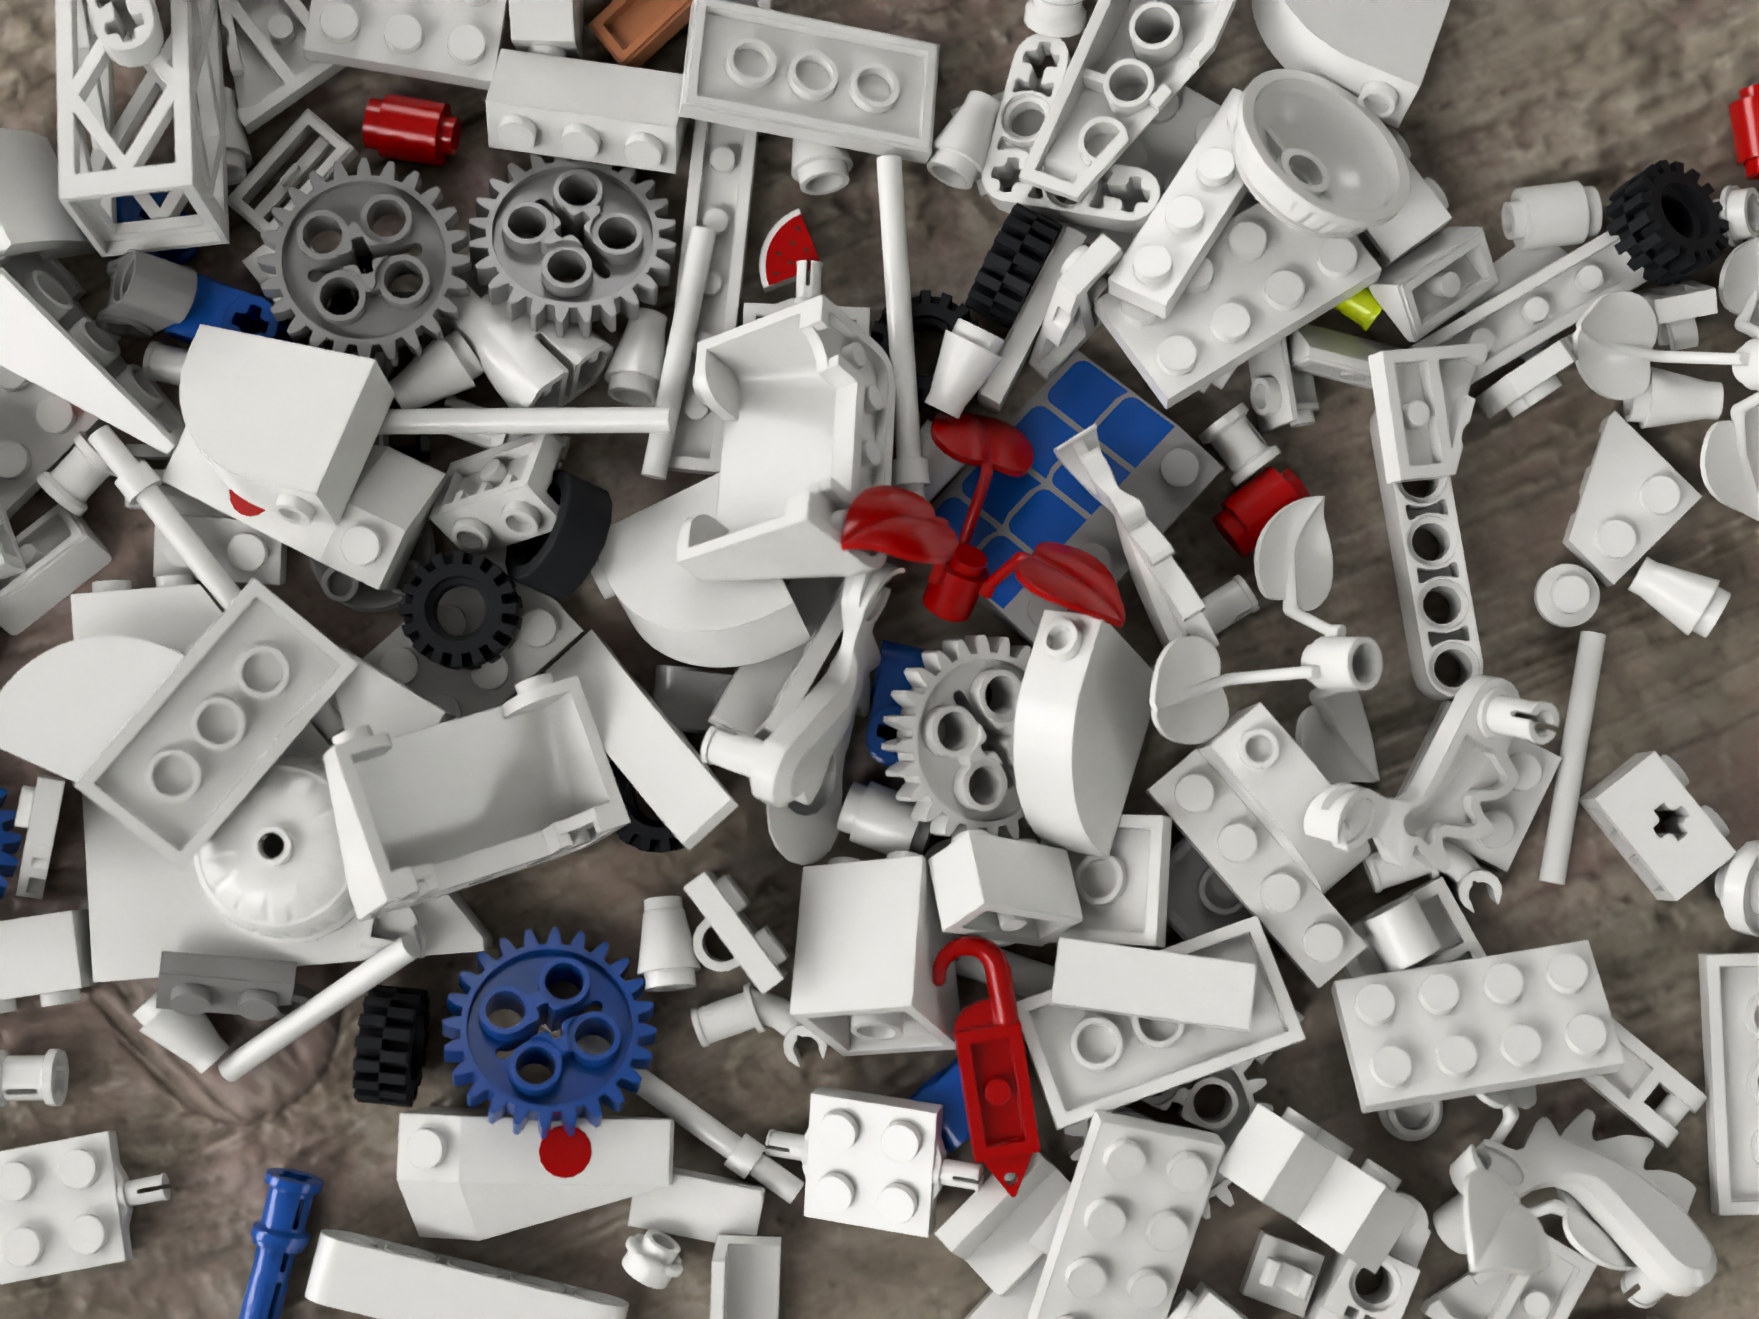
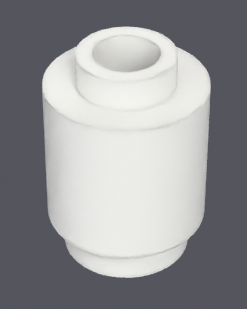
M1578 181L1516 188L1512 192L1510 201L1504 203L1501 212L1503 233L1508 240L1514 241V244L1520 251L1582 244L1587 237L1598 235L1603 218L1601 198L1597 189L1594 186H1582Z
M873 781L868 786L853 782L837 823V830L850 834V842L886 855L895 851H915L924 854L932 835L930 833L931 821H914L911 818L917 801H898L895 797L898 792L897 790Z

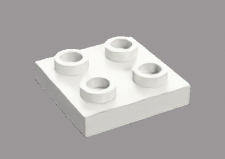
M713 870L704 871L683 887L705 917L697 926L693 936V951L699 962L706 968L717 972L730 971L741 965L762 995L786 977L788 971L782 963L788 959L789 953L768 925L759 931L756 930L743 912L744 909L751 905V902L729 873L718 878ZM711 927L732 953L733 958L721 960L709 953L706 947V936Z
M1439 876L1350 923L1349 925L1368 947L1343 967V970L1349 979L1485 957L1486 954L1444 878Z

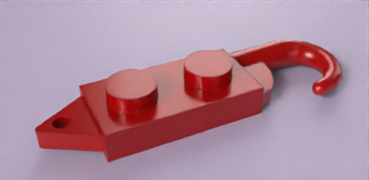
M961 936L948 942L938 952L932 966L933 983L936 986L945 984L947 969L951 962L958 957L965 955L973 956L980 960L984 966L989 997L974 1001L960 1011L954 1021L953 1034L975 1163L983 1162L1010 1196L1015 1197L1032 1154L1041 1152L1012 971L1005 953L993 941L981 936ZM1013 1172L1016 1174L1013 1180H1005L1007 1173Z

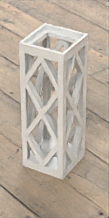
M55 0L59 201L101 257L124 255L129 249H136L145 253L230 243L222 29L218 0H170L171 34L160 53L151 62L143 65L147 74L116 125L114 123L113 60L109 57L95 33L86 0ZM128 9L118 11L125 29V36L122 40L130 41L135 38L134 28L137 25ZM161 90L163 92L162 95L160 96L159 100L157 101L156 105L154 106L153 110L151 111L150 115L148 116L147 120L145 121L144 125L142 126L132 145L128 149L127 153L124 155L123 152L125 148L127 147L128 143L130 142L131 138L133 137L134 133L136 132L137 128L139 127L140 123L142 122L143 118L147 114L148 110L150 109L151 105L153 104L154 100L156 99L157 95ZM174 117L175 163L144 166ZM85 128L90 133L93 148L91 157L89 154ZM170 191L161 207L157 205L149 194ZM133 195L150 220L117 223L116 197ZM189 200L197 214L179 216Z

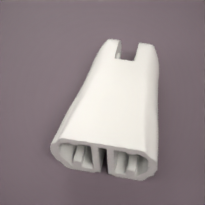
M472 263V271L461 274L464 279L463 281L468 283L469 296H450L449 300L458 308L460 317L458 321L444 318V320L454 331L458 330L481 363L489 381L509 408L563 407L600 380L614 355L612 345L593 331L589 338H585L580 331L578 323H570L563 338L557 337L554 321L547 320L537 332L531 331L530 313L525 312L519 318L511 321L508 319V300L494 305L489 302L488 285H478L474 263Z

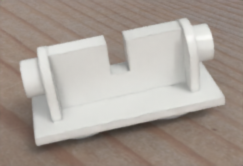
M1288 336L1248 360L1252 383L1250 400L1252 408L1257 414L1259 433H1266L1289 423L1290 427L1314 424V412L1320 410L1314 376L1290 368L1287 350Z

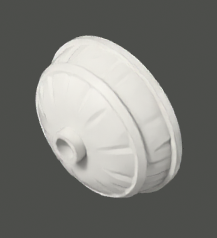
M1295 69L1266 71L1255 77L1243 91L1238 102L1237 119L1232 132V151L1235 165L1249 191L1278 219L1301 232L1313 236L1334 239L1358 235L1369 227H1376L1389 222L1406 204L1410 192V174L1404 154L1386 125L1369 107L1365 108L1358 104L1357 97L1323 77Z
M286 748L190 861L197 888L210 909L229 927L252 939L274 944L305 943L330 935L356 917L349 895L323 758L324 754L304 749ZM272 833L280 835L284 841V850L275 859L268 857L263 849L265 838Z

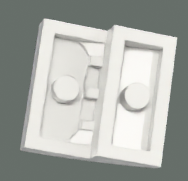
M0 128V257L38 251L42 260L47 261L96 253L97 250L59 201L58 159L47 137L26 130Z

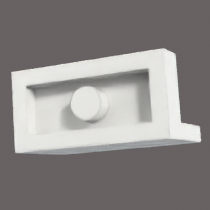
M1042 1152L1033 1153L1015 1197H1011L992 1174L982 1184L981 1190L975 1192L934 1234L953 1254L964 1259L997 1295L1005 1297L1046 1256L1045 1253L1028 1243V1240L1070 1188L1071 1182ZM1013 1172L1007 1173L1005 1180H1013L1016 1174Z
M717 1235L711 1267L710 1319H779L782 1237Z

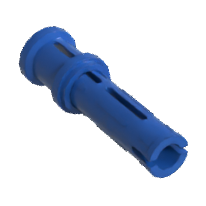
M267 1169L264 1181L270 1186L261 1221L253 1223L251 1231L252 1242L257 1247L238 1319H280L296 1254L303 1252V1249L308 1247L310 1234L305 1228L313 1197L322 1191L324 1181L321 1178L294 1169Z

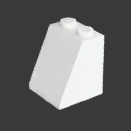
M895 851L889 853L886 859L862 861L853 857H834L829 859L826 865L803 867L789 1015L842 1056L956 1049L953 1027L955 1018L960 1013L955 960L951 962L947 969L944 985L936 986L933 983L932 966L938 952L948 942L953 940V934L942 932L929 864L923 855L911 851Z

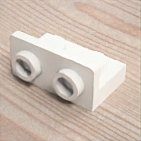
M531 434L451 462L446 472L448 477L434 503L429 519L460 550L473 555L475 553L481 555L551 532L560 506L548 495L547 489L553 480V472L562 449L561 443L552 434Z

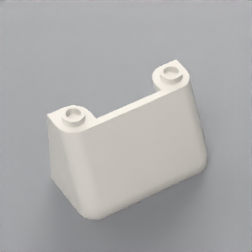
M823 294L698 342L693 388L699 401L724 420L716 519L707 514H700L687 518L683 522L677 541L676 563L695 577L704 581L847 577L881 568L886 562L887 554L863 549L842 550L841 535L847 512L861 492L872 486H891L896 384L892 363L883 348Z
M544 673L528 678L515 685L517 696L511 698L502 706L392 738L385 732L374 734L371 725L355 727L332 737L334 746L324 753L323 758L349 895L359 922L381 917L572 854L599 842L631 823L578 675L559 681H554L552 673Z

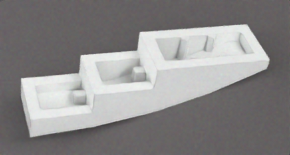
M592 629L545 671V673H552L554 681L578 675L605 752L680 843L689 851L739 806L709 766L702 762L701 756L686 736L669 721L646 689L629 674L607 643Z

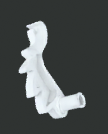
M1096 423L1054 448L1056 457L1096 500L1114 515L1130 575L1152 627L1164 648L1172 640L1184 635L1202 636L1217 647L1219 646V641L1216 634L1251 612L1254 613L1260 609L1254 593L1240 575L1234 576L1231 581L1204 598H1199L1187 577L1172 558L1175 551L1171 544L1152 522L1148 520L1140 500L1119 489L1114 474L1102 454Z
M885 562L879 569L856 576L845 577L841 601L842 644L823 678L765 741L716 722L715 727L711 726L703 739L700 751L702 762L709 765L714 764L749 777L752 794L758 800L777 807H783L793 800L810 805L822 785L827 769L836 773L841 769L850 743L855 714L861 717L868 715L870 710L869 673L877 668L881 661V654L872 631L891 593L890 588L884 587L885 583L899 573L903 574L905 569Z
M1488 675L1473 676L1464 682L1457 692L1411 784L1403 794L1397 798L1383 797L1371 789L1350 783L1341 782L1333 784L1316 796L1309 804L1304 816L1305 834L1333 842L1332 844L1335 848L1345 851L1356 849L1366 840L1373 838L1383 861L1388 864L1406 868L1410 865L1413 856L1427 868L1445 872L1450 867V861L1444 849L1443 839L1451 837L1473 841L1494 833V826L1483 813L1480 803L1481 801L1499 799L1507 795L1517 785L1520 776L1507 754L1513 737L1530 740L1532 743L1541 745L1549 743L1556 733L1551 730L1537 728L1536 724L1544 723L1559 727L1560 720L1557 708L1549 702L1520 699L1518 690L1512 682L1503 678Z
M1585 1109L1560 1134H1558L1547 1117H1541L1527 1130L1519 1150L1508 1148L1496 1141L1484 1139L1476 1148L1471 1144L1450 1165L1449 1173L1452 1183L1462 1195L1464 1181L1468 1174L1476 1169H1484L1478 1156L1485 1159L1486 1169L1498 1175L1509 1187L1512 1194H1516L1519 1198L1533 1190L1547 1187H1555L1571 1194L1637 1265L1622 1275L1620 1285L1623 1294L1635 1285H1640L1641 1289L1627 1299L1638 1308L1647 1309L1653 1307L1667 1293L1674 1296H1690L1707 1285L1717 1271V1257L1713 1245L1688 1215L1696 1192L1693 1183L1677 1173L1661 1169H1644L1645 1159L1654 1147V1141L1651 1138L1625 1134L1595 1141L1592 1138V1129L1596 1116L1589 1109Z

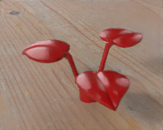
M942 411L935 416L931 424V438L942 452L961 463L981 466L980 476L959 540L953 529L949 527L947 519L935 517L932 505L925 498L899 487L878 485L865 489L856 497L847 512L841 535L842 550H873L905 560L933 564L932 571L928 577L929 583L922 596L925 607L932 614L950 622L966 621L970 617L979 596L981 595L987 599L992 598L997 586L1015 571L1017 580L1026 589L1047 601L1098 620L1103 619L1104 622L1117 626L1120 629L1125 622L1126 616L1122 599L1111 572L1096 557L1066 544L1040 542L1036 545L1032 555L1023 551L1017 552L989 577L986 555L978 548L970 545L993 476V470L1012 477H1023L1030 471L1034 461V451L1027 437L1017 428L1000 419L985 415H973L965 411L957 419Z

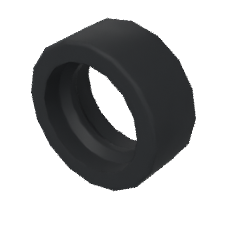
M562 469L553 472L552 483L547 489L548 495L560 506L552 531L508 545L505 560L509 578L556 600L571 595L587 578L605 545L612 519V501L608 491Z

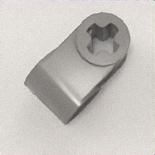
M129 249L123 256L110 260L107 263L106 274L111 278L105 309L98 312L95 324L100 329L111 334L132 339L152 338L155 333L173 324H180L189 313L197 289L196 271L136 249Z
M657 665L653 700L669 721L683 734L706 735L711 726L715 727V725L707 720L733 675L713 673L710 670L691 667Z

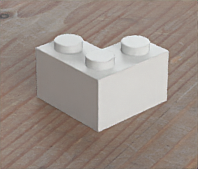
M1258 1103L1217 1168L1219 1173L1252 1196L1293 1220L1339 1253L1374 1274L1380 1268L1418 1207L1395 1192L1402 1181L1401 1179L1368 1158L1362 1168L1359 1169L1348 1161L1354 1151L1353 1148L1290 1107H1287L1282 1117H1279Z

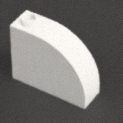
M1251 0L1254 20L1263 41L1285 69L1312 73L1339 85L1357 97L1358 104L1365 108L1369 107L1382 122L1398 128L1421 86L1451 0Z
M200 324L189 347L181 371L179 386L180 407L187 430L224 483L247 502L264 510L275 512L282 519L301 526H308L314 521L338 527L395 396L376 359Z
M719 473L611 525L605 545L598 558L599 561L596 562L591 573L604 599L606 600L616 595L636 631L654 649L672 659L690 665L726 668L754 664L774 658L812 639L783 579L704 581L695 577L676 563L677 541L683 522L687 518L700 514H707L716 519Z
M1044 610L1026 666L1017 702L1013 737L1014 773L1017 792L1028 824L1034 833L1048 846L1108 858L1151 717L1150 689L1154 671L1109 623L1104 622L1103 619L1098 620L1084 614Z
M99 635L79 638L47 650L21 668L0 691V749L76 782L195 644L190 642L184 653L166 645L131 636Z
M1261 702L1238 710L1228 719L1218 735L1205 743L1198 744L1194 748L1200 751L1323 895L1370 855L1371 849L1368 840L1356 849L1345 851L1335 848L1332 844L1333 842L1305 834L1304 816L1309 804L1331 785Z

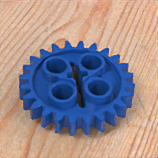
M552 927L547 943L538 944L531 929H527L524 934L523 947L517 950L505 937L500 938V958L495 960L490 955L480 951L477 954L476 966L481 975L462 970L459 974V986L466 994H448L447 1010L456 1016L442 1020V1035L456 1040L444 1045V1060L453 1063L462 1062L452 1071V1083L454 1086L474 1083L467 1094V1104L470 1107H474L488 1099L491 1102L488 1113L489 1123L494 1124L506 1112L514 1115L513 1134L519 1135L528 1120L537 1121L541 1139L547 1138L552 1121H561L568 1136H574L577 1117L584 1115L588 1122L597 1128L601 1125L602 1119L600 1105L605 1104L618 1113L622 1111L625 1099L619 1088L637 1093L640 1089L642 1078L634 1069L650 1068L653 1054L642 1046L654 1044L656 1028L643 1023L652 1018L654 1004L649 1001H636L643 994L645 981L643 978L624 981L628 973L630 961L625 957L609 965L606 962L609 948L607 942L601 943L592 953L584 950L585 932L579 931L571 944L566 945L561 944L558 927ZM567 981L574 984L580 990V993L573 998L558 999L551 995L547 988L555 982ZM592 1005H599L602 1008L600 1012L591 1011L584 1013L585 1009ZM510 1009L518 1013L522 1020L513 1027L500 1028L492 1024L488 1017L497 1010ZM546 1024L552 1032L561 1029V1035L559 1038L553 1039L547 1031L538 1034V1027ZM598 1035L604 1038L611 1048L598 1055L588 1054L581 1050L577 1045V1041L584 1036ZM515 1050L511 1056L505 1059H500L496 1056L499 1051L508 1052ZM541 1064L549 1069L552 1077L541 1084H529L522 1080L518 1072L526 1065Z

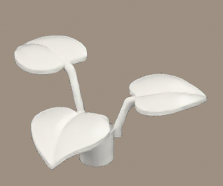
M1758 236L1741 243L1727 256L1719 277L1718 292L1722 305L1729 312L1738 315L1735 320V329L1752 338L1735 353L1652 349L1658 335L1656 315L1645 298L1631 291H1615L1599 297L1578 320L1576 331L1573 334V354L1577 358L1575 365L1579 374L1593 391L1608 399L1627 400L1644 394L1650 384V361L1732 365L1733 374L1740 383L1750 390H1758V392L1731 407V420L1718 421L1709 428L1700 453L1701 476L1709 493L1725 506L1759 521V406H1757L1759 405Z
M1309 496L1284 506L1266 523L1255 547L1254 570L1258 588L1265 598L1283 600V612L1286 616L1324 634V637L1316 639L1304 649L1300 667L1235 672L1221 675L1219 653L1209 640L1199 635L1177 637L1163 649L1154 668L1150 689L1151 717L1158 732L1166 739L1179 744H1201L1218 735L1228 721L1229 705L1223 690L1224 687L1239 684L1307 679L1317 688L1309 693L1312 705L1304 709L1297 720L1296 744L1330 784L1341 782L1374 783L1380 781L1369 723L1358 690H1369L1379 681L1383 667L1382 653L1378 644L1372 638L1345 637L1346 627L1344 625H1331L1305 612L1314 610L1328 597L1333 580L1332 548L1324 519L1325 496Z
M1535 1085L1475 1095L1485 1104L1496 1109H1502V1121L1490 1138V1140L1501 1144L1519 1118L1518 1108L1529 1109L1537 1101ZM1480 1156L1478 1158L1484 1169H1476L1468 1174L1463 1185V1195L1458 1193L1433 1213V1224L1439 1237L1454 1252L1468 1254L1469 1270L1471 1272L1500 1271L1522 1276H1533L1542 1272L1549 1265L1550 1249L1544 1229L1537 1218L1547 1214L1563 1217V1230L1568 1241L1590 1261L1608 1269L1629 1271L1637 1266L1571 1194L1557 1189L1560 1200L1551 1199L1526 1208L1520 1204V1198L1516 1194H1512L1509 1187L1498 1175L1486 1169V1161Z

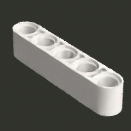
M1375 408L1370 418V435L1412 676L1416 687L1425 696L1434 700L1455 698L1464 682L1473 676L1483 675V659L1451 477L1427 480L1428 491L1424 498L1409 495L1404 490L1402 483L1386 484ZM1416 529L1429 531L1436 537L1439 544V552L1434 561L1425 560L1414 551L1412 537ZM1429 591L1442 594L1448 601L1450 614L1444 624L1431 621L1425 614L1423 600ZM1441 653L1453 656L1460 666V678L1454 687L1443 685L1435 675L1434 664Z
M324 1229L320 1232L305 1292V1298L317 1304L377 1319H626L629 1308L627 1301L610 1294L336 1229Z

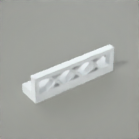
M845 577L789 578L786 587L812 640L774 658L739 666L707 720L713 725L716 722L722 723L730 729L763 741L770 736L803 700L843 629L841 601Z

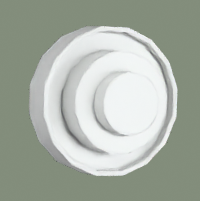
M1759 840L1746 842L1737 851L1736 855L1719 868L1715 878V893L1720 899L1725 919L1730 928L1739 933L1759 937Z

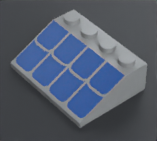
M1076 350L1008 422L1027 437L1034 451V461L1030 471L1023 477H1012L993 470V476L970 545L978 548L986 555L989 577L1017 552L1023 551L1032 555L1038 543L1056 542L1081 549L1096 557L1107 567L1117 583L1129 571V567L1119 537L1115 517L1109 509L1096 500L1077 481L1054 453L1055 447L1094 423L1097 425V435L1102 454L1114 474L1119 489L1140 500L1148 520L1152 522L1161 534L1173 524L1224 467L1175 422L1079 350ZM968 465L931 504L935 517L947 519L949 527L956 533L958 540L980 476L981 466ZM1015 571L997 586L992 598L987 599L981 595L978 598L982 605L1025 645L1031 647V650L1044 610L1082 614L1035 595L1017 580Z

